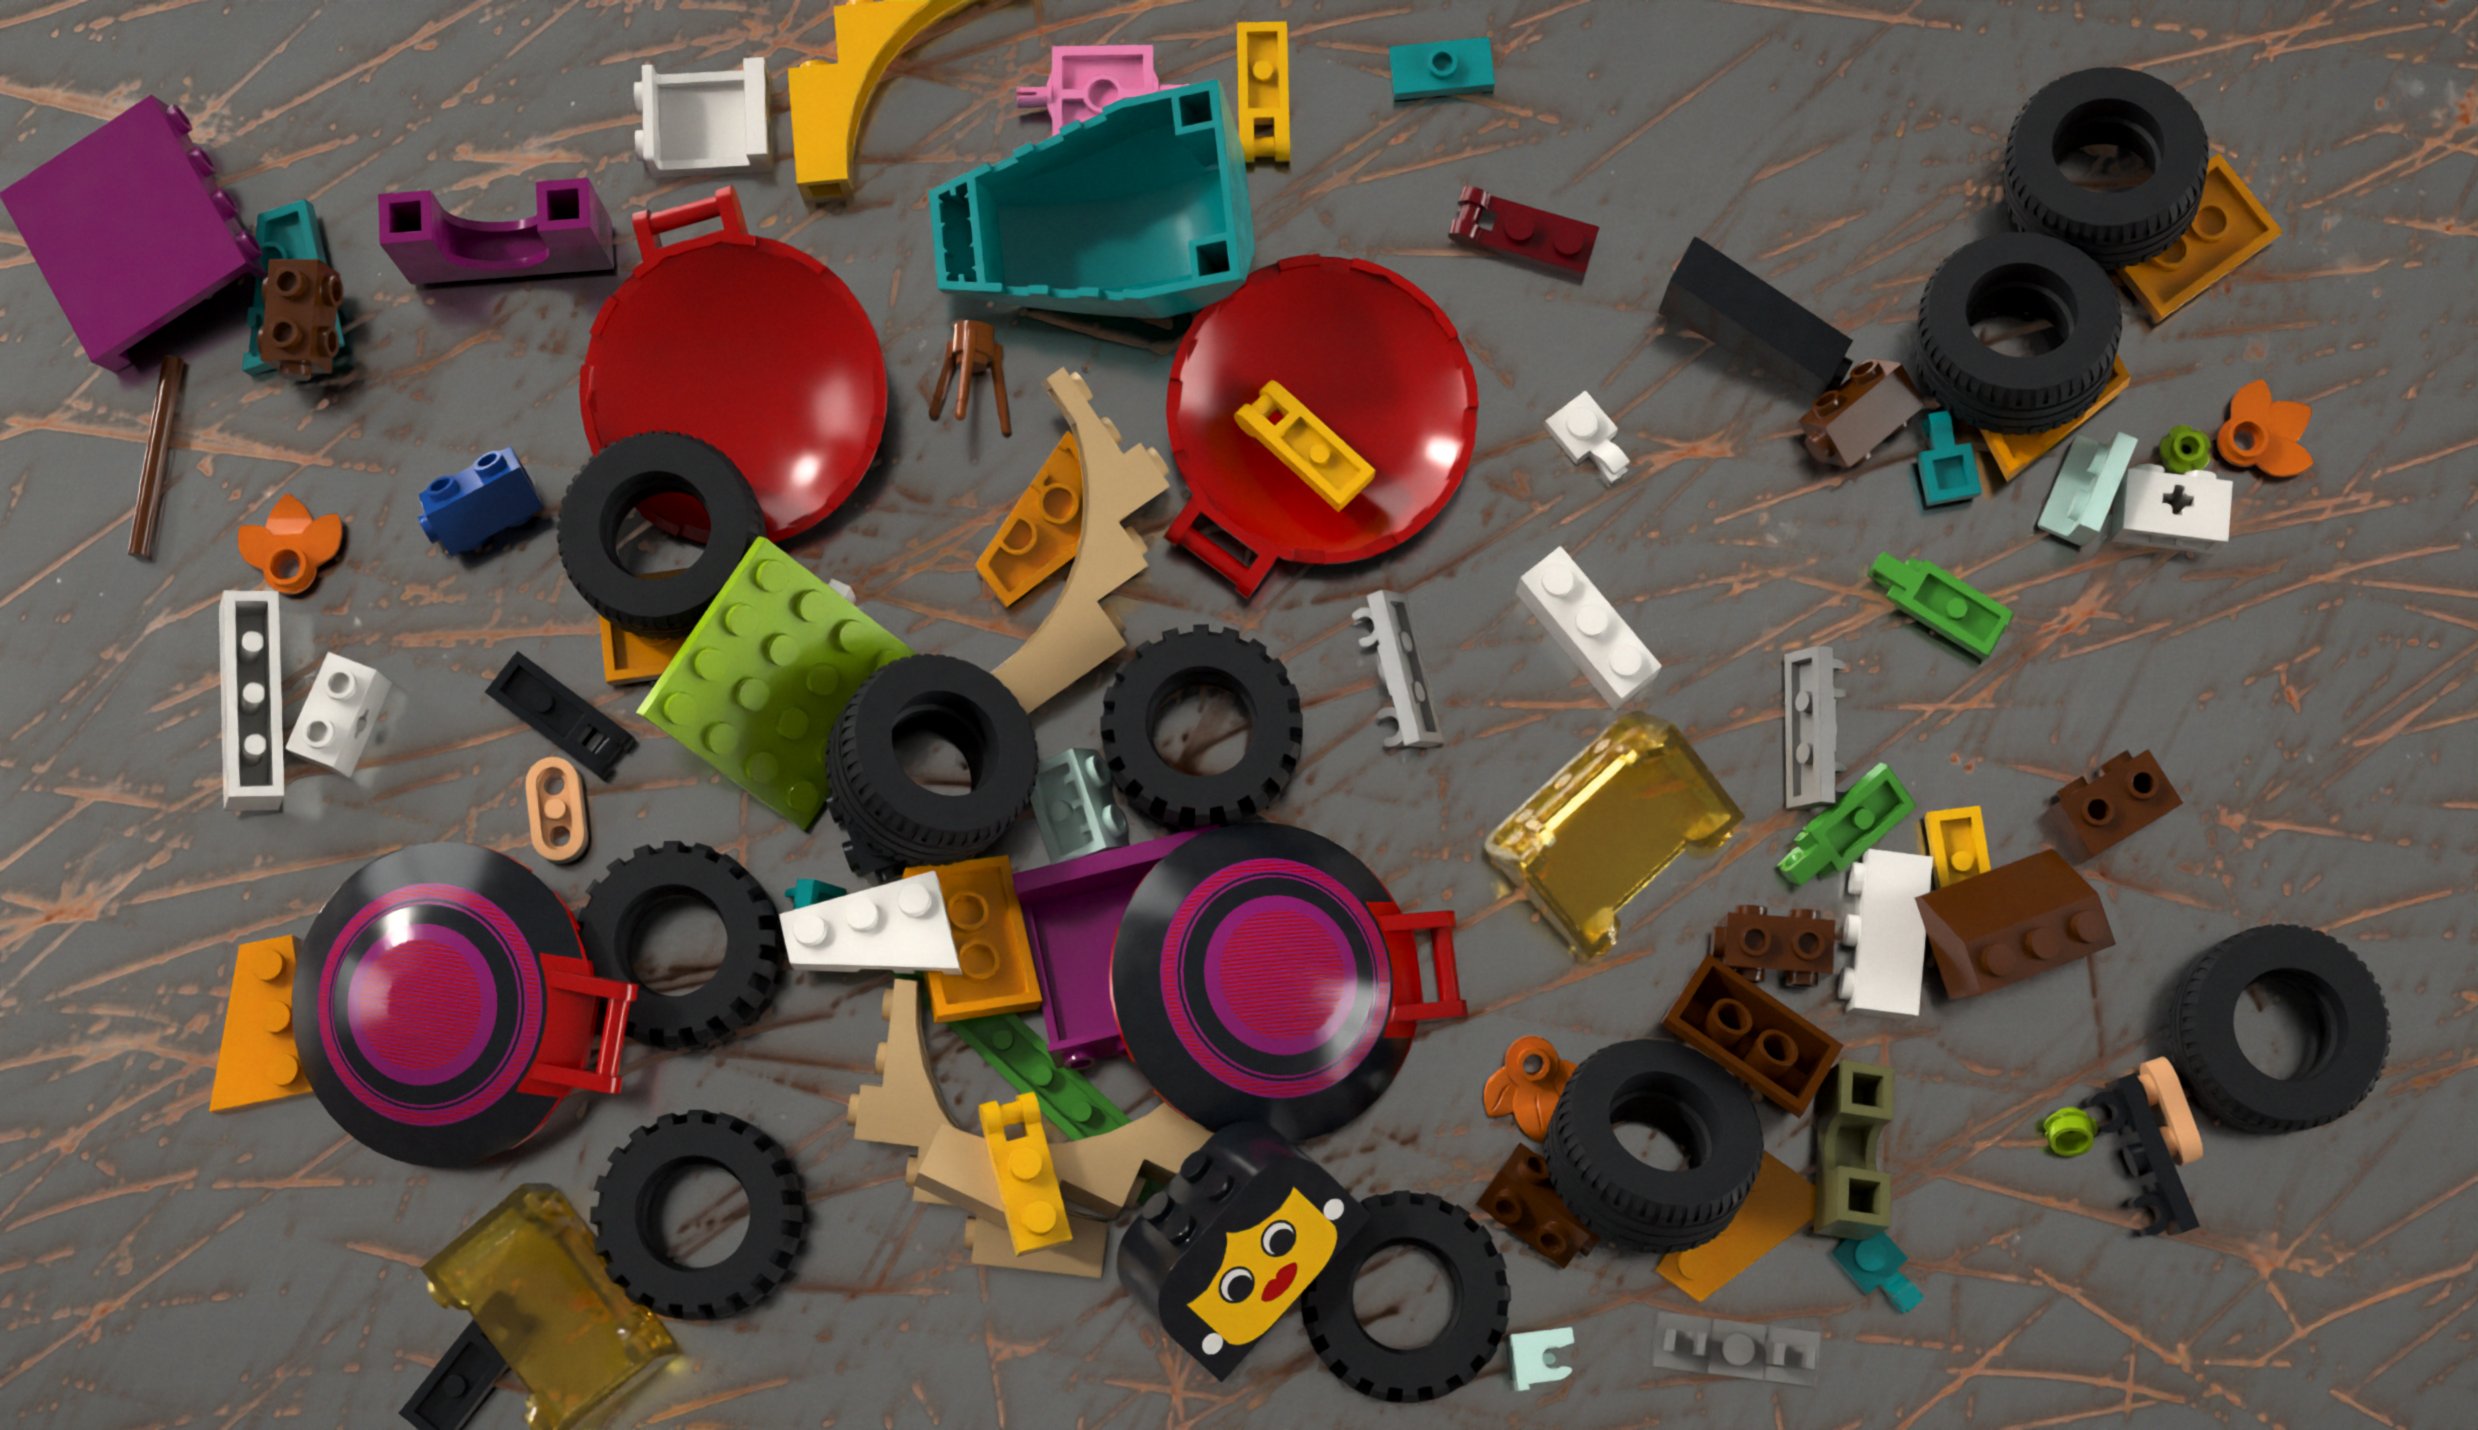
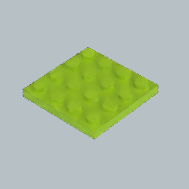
M758 536L636 713L798 828L806 830L825 802V794L831 792L827 784L829 780L826 778L827 767L825 766V758L827 755L825 751L828 745V736L838 715L861 684L874 671L894 660H899L902 657H911L917 653L767 538Z

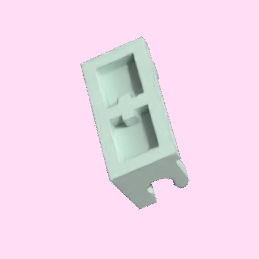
M1572 1327L1503 1336L1511 1391L1530 1390L1529 1384L1561 1380L1572 1372V1368L1566 1366L1548 1368L1546 1365L1552 1364L1555 1361V1356L1552 1353H1544L1546 1349L1561 1348L1574 1343Z

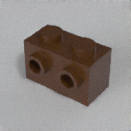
M2149 749L2134 758L2126 750L2100 766L2105 773L2102 777L2088 784L2084 776L2056 792L2061 801L2048 809L2047 812L2080 864L2085 863L2183 804Z

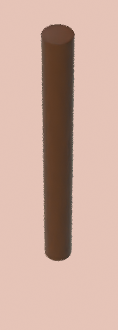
M164 355L162 359L130 537L128 555L137 558H149L182 375L184 359L172 355Z

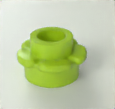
M2178 425L2169 431L2168 437H2164L2161 440L2159 449L2162 462L2167 469L2176 474L2184 475L2188 471L2203 470L2210 461L2208 450L2211 448V443L2208 436L2201 430L2194 431L2189 425ZM2182 446H2189L2190 453H2183Z
M2065 1107L2046 1119L2044 1123L2045 1137L2050 1142L2051 1148L2060 1155L2070 1157L2083 1155L2091 1150L2094 1145V1136L2098 1133V1123L2095 1118H2088L2087 1113L2081 1109Z

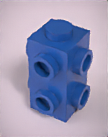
M512 446L502 451L485 453L474 462L473 466L454 476L445 475L434 480L427 487L426 491L418 494L424 513L417 518L430 542L434 544L441 540L449 555L453 556L461 551H472L479 548L488 540L489 536L508 526L517 527L528 522L535 512L544 507L534 483Z

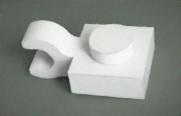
M1586 390L1545 421L1544 428L1576 465L1590 457L1611 484L1628 472L1625 466L1630 463L1629 459L1618 446L1610 442L1617 435L1618 428Z

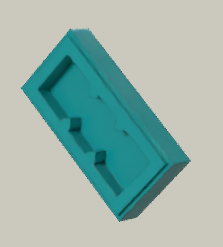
M1489 37L1389 47L1388 54L1394 101L1494 91L1495 78Z

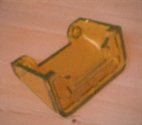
M1632 711L1610 724L1488 836L1484 848L1503 872L1580 954L1591 959L1595 954L1607 951L1618 939L1617 932L1621 926V921L1614 912L1685 847L1691 845L1698 848L1706 846L1708 848H1716L1722 845L1732 836L1734 827L1745 816L1673 722L1642 711Z
M523 1183L420 1269L429 1279V1282L426 1283V1288L432 1298L445 1309L453 1306L458 1310H468L531 1395L526 1399L529 1411L524 1416L532 1430H577L662 1367L679 1352V1349L672 1335L651 1309L643 1305H637L624 1295L626 1291L620 1284L612 1283L604 1271L608 1266L604 1257L596 1255L592 1239L596 1238L595 1234L567 1198L549 1183Z

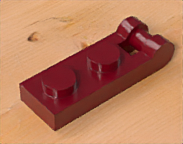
M1463 187L1458 201L1461 212L1459 218L1452 221L1448 237L1452 241L1584 280L1599 231L1598 226L1491 196L1480 188ZM1481 215L1495 219L1492 231L1483 229L1478 225Z

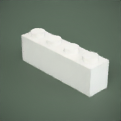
M224 590L219 606L224 811L279 810L284 798L279 591Z

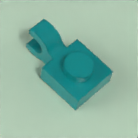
M1942 411L1928 414L1927 419L1921 422L1924 438L1930 450L1920 452L1916 456L1927 506L1978 497L1982 490L1971 443L1955 444L1950 413Z
M1884 1231L1866 1241L1847 1238L1829 1254L1865 1296L1869 1295L1879 1286L1902 1314L1911 1311L1924 1299L1921 1292L1897 1270L1908 1258Z

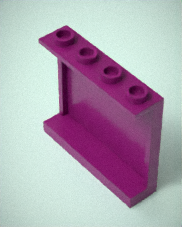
M152 94L0 192V197L90 361L114 373L132 363L125 351L126 349L246 272H250L260 279L267 276L264 267L258 259L263 256L259 243L248 230L241 229L235 218L240 213L237 204L224 188H218L211 175L216 172L212 160L200 146L197 145L195 147L188 135L193 130L189 119L176 104L168 106Z
M1220 824L1012 874L1015 892L1022 907L1029 946L1042 997L1041 1004L1050 1043L1047 1044V1049L1056 1069L1065 1067L1067 1070H1082L1096 1064L1099 1058L1116 1054L1124 1058L1129 1057L1119 1035L1110 998V956L1116 928L1121 924L1124 912L1132 898L1131 894L1154 865L1178 846L1200 834L1220 828Z

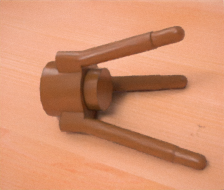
M974 320L960 321L955 324L953 341L946 343L945 360L929 410L930 418L935 419L939 415L956 364V367L961 369L955 417L959 421L964 420L969 400L972 372L986 370L987 363H989L1001 432L1003 435L1011 433L1010 413L1002 369L1003 346L994 343L995 328L992 325Z

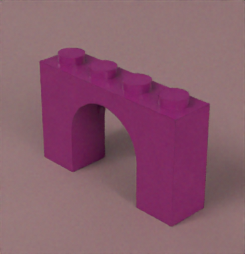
M589 178L536 182L537 215L506 222L474 221L454 216L443 209L431 190L378 194L380 245L411 285L614 269L612 220Z

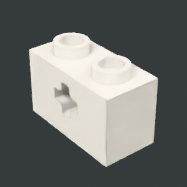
M2154 464L2134 465L2132 469L2128 468L2124 472L2114 496L2111 542L2215 554L2228 542L2233 481L2216 479L2217 475L2215 473L2203 470L2188 471L2184 475L2164 473L2165 469L2162 466ZM2166 499H2170V500H2171V505L2168 504V503H2163V502H2164ZM2173 509L2181 510L2177 515L2172 513Z
M328 652L285 749L303 761L351 778L392 682L375 669Z

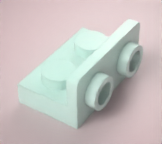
M2118 431L2108 444L2104 445L2083 435H2077L2067 452L2038 521V527L2085 547L2100 532L2138 439Z
M1071 748L1038 763L1036 785L1033 787L1034 791L1029 798L1052 864L1130 845L1126 834L1128 830L1126 816L1122 809L1116 805L1109 784L1111 782L1110 769L1096 749Z

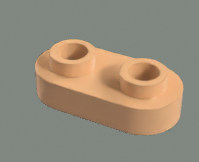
M547 757L536 762L526 776L525 785L531 839L536 851L548 861L558 864L569 863L577 859L584 852L588 843L582 779L576 768L568 761L559 757ZM555 778H562L564 780V789L557 795L549 794V783ZM561 829H568L570 831L569 842L564 846H555V834Z
M2163 1056L2141 1063L2140 1075L2137 1078L2152 1109L2172 1160L2178 1166H2182L2202 1159L2203 1147L2201 1138L2173 1066Z

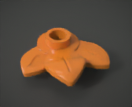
M2263 379L2253 381L2240 388L2231 401V419L2222 425L2217 435L2218 450L2221 456L2232 465L2238 467L2256 465L2274 477H2288L2304 472L2314 463V460L2296 442L2309 423L2312 408L2292 401L2272 402L2271 394ZM2236 435H2241L2248 439L2250 444L2249 450H2242L2235 444L2234 438Z
M287 493L281 497L272 509L265 527L258 525H243L239 527L238 547L243 559L248 564L263 570L266 582L275 591L286 595H293L306 590L315 579L317 567L331 560L336 555L343 536V526L340 516L336 513L324 515L313 520L307 508L294 496ZM289 563H299V571L295 576L291 578L284 577V569Z
M1528 1035L1517 1039L1506 1052L1505 1066L1492 1074L1485 1085L1484 1104L1487 1115L1489 1117H1499L1513 1112L1516 1121L1524 1133L1538 1143L1545 1142L1548 1123L1567 1081L1578 1065L1558 1058L1553 1045L1540 1036ZM1529 1055H1539L1542 1059L1541 1067L1535 1072L1525 1071L1523 1067L1524 1060Z

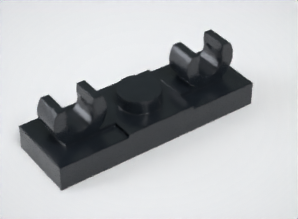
M2136 1073L2106 1083L2105 1086L2108 1092L2095 1094L2089 1097L2085 1103L2088 1108L2100 1103L2106 1104L2112 1110L2113 1116L2111 1121L2099 1126L2098 1134H2110L2122 1127L2125 1131L2123 1136L2128 1146L2123 1148L2126 1163L2136 1178L2141 1176L2144 1186L2147 1185L2151 1193L2134 1197L2128 1202V1206L2130 1209H2135L2147 1205L2155 1213L2153 1224L2139 1229L2141 1236L2158 1235L2165 1229L2169 1236L2200 1227Z

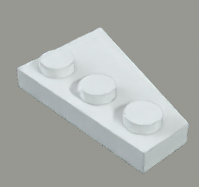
M935 870L779 914L789 961L794 970L859 972L860 969L893 970L894 973L914 974L915 970L942 971L944 975H963L939 878Z

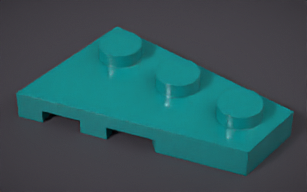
M302 199L258 214L255 239L263 251V256L258 259L264 267L267 276L269 259H319L327 265L315 209L312 203ZM257 276L253 307H248L246 325L251 328L249 353H244L242 371L250 376L274 369L260 360L261 354L257 345V336L259 329L263 326L265 303L262 297L264 278L260 279ZM337 312L335 328L338 333L340 348L345 346Z

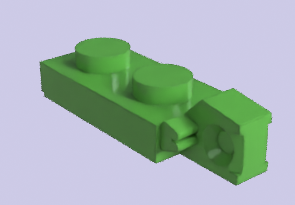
M1883 551L1876 558L1867 573L1868 577L1889 589L1885 598L1896 604V608L1984 661L1989 658L2014 616L2011 610L1926 559L1920 562L1909 557L1904 564Z
M1880 762L1835 801V804L1827 807L1802 829L1803 832L1799 833L1794 839L1799 847L1794 848L1777 866L1789 882L1797 883L1799 886H1803L1816 873L1823 877H1826L1833 871L1840 873L1915 809L1917 804L1890 766Z

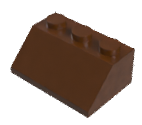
M2052 848L1914 897L1950 1000L1984 995L2116 945L2099 894Z
M1709 953L1702 960L1661 1020V1024L1799 1119L1806 1111L1844 1046Z

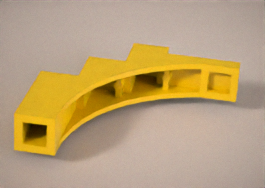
M850 0L846 5L834 6L838 63L830 64L824 60H809L802 63L800 67L788 68L796 182L803 201L854 196L853 155L855 140L862 113L872 90L887 66L917 33L941 15L969 0H884L880 2H875L874 0Z

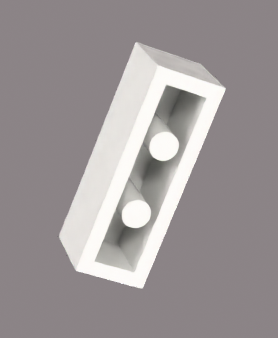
M1561 546L1520 577L1516 594L1614 711L1655 680L1662 665Z
M1868 849L1860 856L1859 862H1852L1848 880V892L1856 894L1854 915L1847 914L1843 933L1844 946L1851 947L1849 967H1842L1838 985L1839 999H1846V1014L1910 1021L1919 1016L1926 930L1914 897L1930 892L1933 857Z

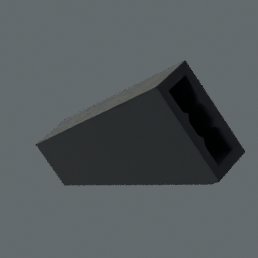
M1694 236L1669 281L1658 313L1816 397L1824 394L1829 384L1838 388L1853 363V360L1845 357L1853 340L1703 240Z

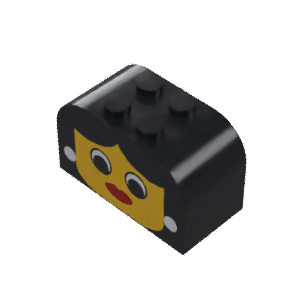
M1258 1121L1236 1122L1217 1131L1199 1150L1191 1153L1182 1163L1180 1171L1161 1192L1154 1194L1145 1203L1142 1213L1130 1225L1120 1242L1116 1261L1117 1273L1126 1292L1180 1346L1222 1383L1372 1215L1324 1168L1276 1129Z

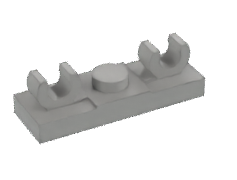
M1379 590L1367 595L1369 607L1357 609L1352 614V617L1355 621L1365 622L1370 619L1373 621L1374 630L1372 634L1359 639V645L1378 649L1380 657L1378 665L1379 676L1385 688L1388 689L1389 696H1392L1394 707H1385L1377 713L1378 720L1390 721L1396 718L1399 723L1397 734L1384 739V745L1389 747L1412 746L1430 748L1444 743L1407 594Z
M1817 645L1784 654L1786 809L1801 811L1835 804V801L1845 793L1835 790V775L1846 773L1847 766L1841 762H1835L1834 754L1836 752L1837 735L1836 699L1845 696V689L1833 687V672L1844 670L1845 663L1839 659H1833V647Z
M1658 1311L1656 1312L1651 1367L1816 1387L1821 1332Z

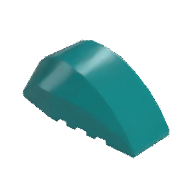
M1218 79L1117 100L1103 107V113L1084 122H1081L1079 119L1059 128L1060 133L1036 145L1029 142L1013 150L1014 155L992 166L989 163L983 164L929 190L938 290L951 295L1031 308L1156 319L1199 310L1229 297L1246 281L1255 252V242L1244 151L1222 83Z

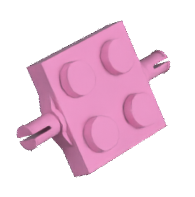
M1153 45L1052 46V72L1047 81V87L1017 86V109L1047 107L1052 120V136L1060 133L1059 128L1079 119L1081 122H1084L1103 113V107L1117 100L1189 84L1159 85L1154 71Z

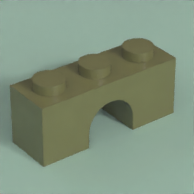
M1842 1060L1830 1068L1819 1087L1814 1233L1866 1241L1890 1227L1891 1173L1877 1171L1876 1150L1882 1129L1886 1124L1893 1121V1067Z

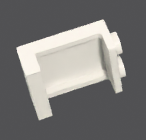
M764 57L743 58L744 70L657 74L653 65H642V82L634 83L635 108L637 113H643V130L635 131V150L638 161L645 162L652 178L773 172L771 76Z

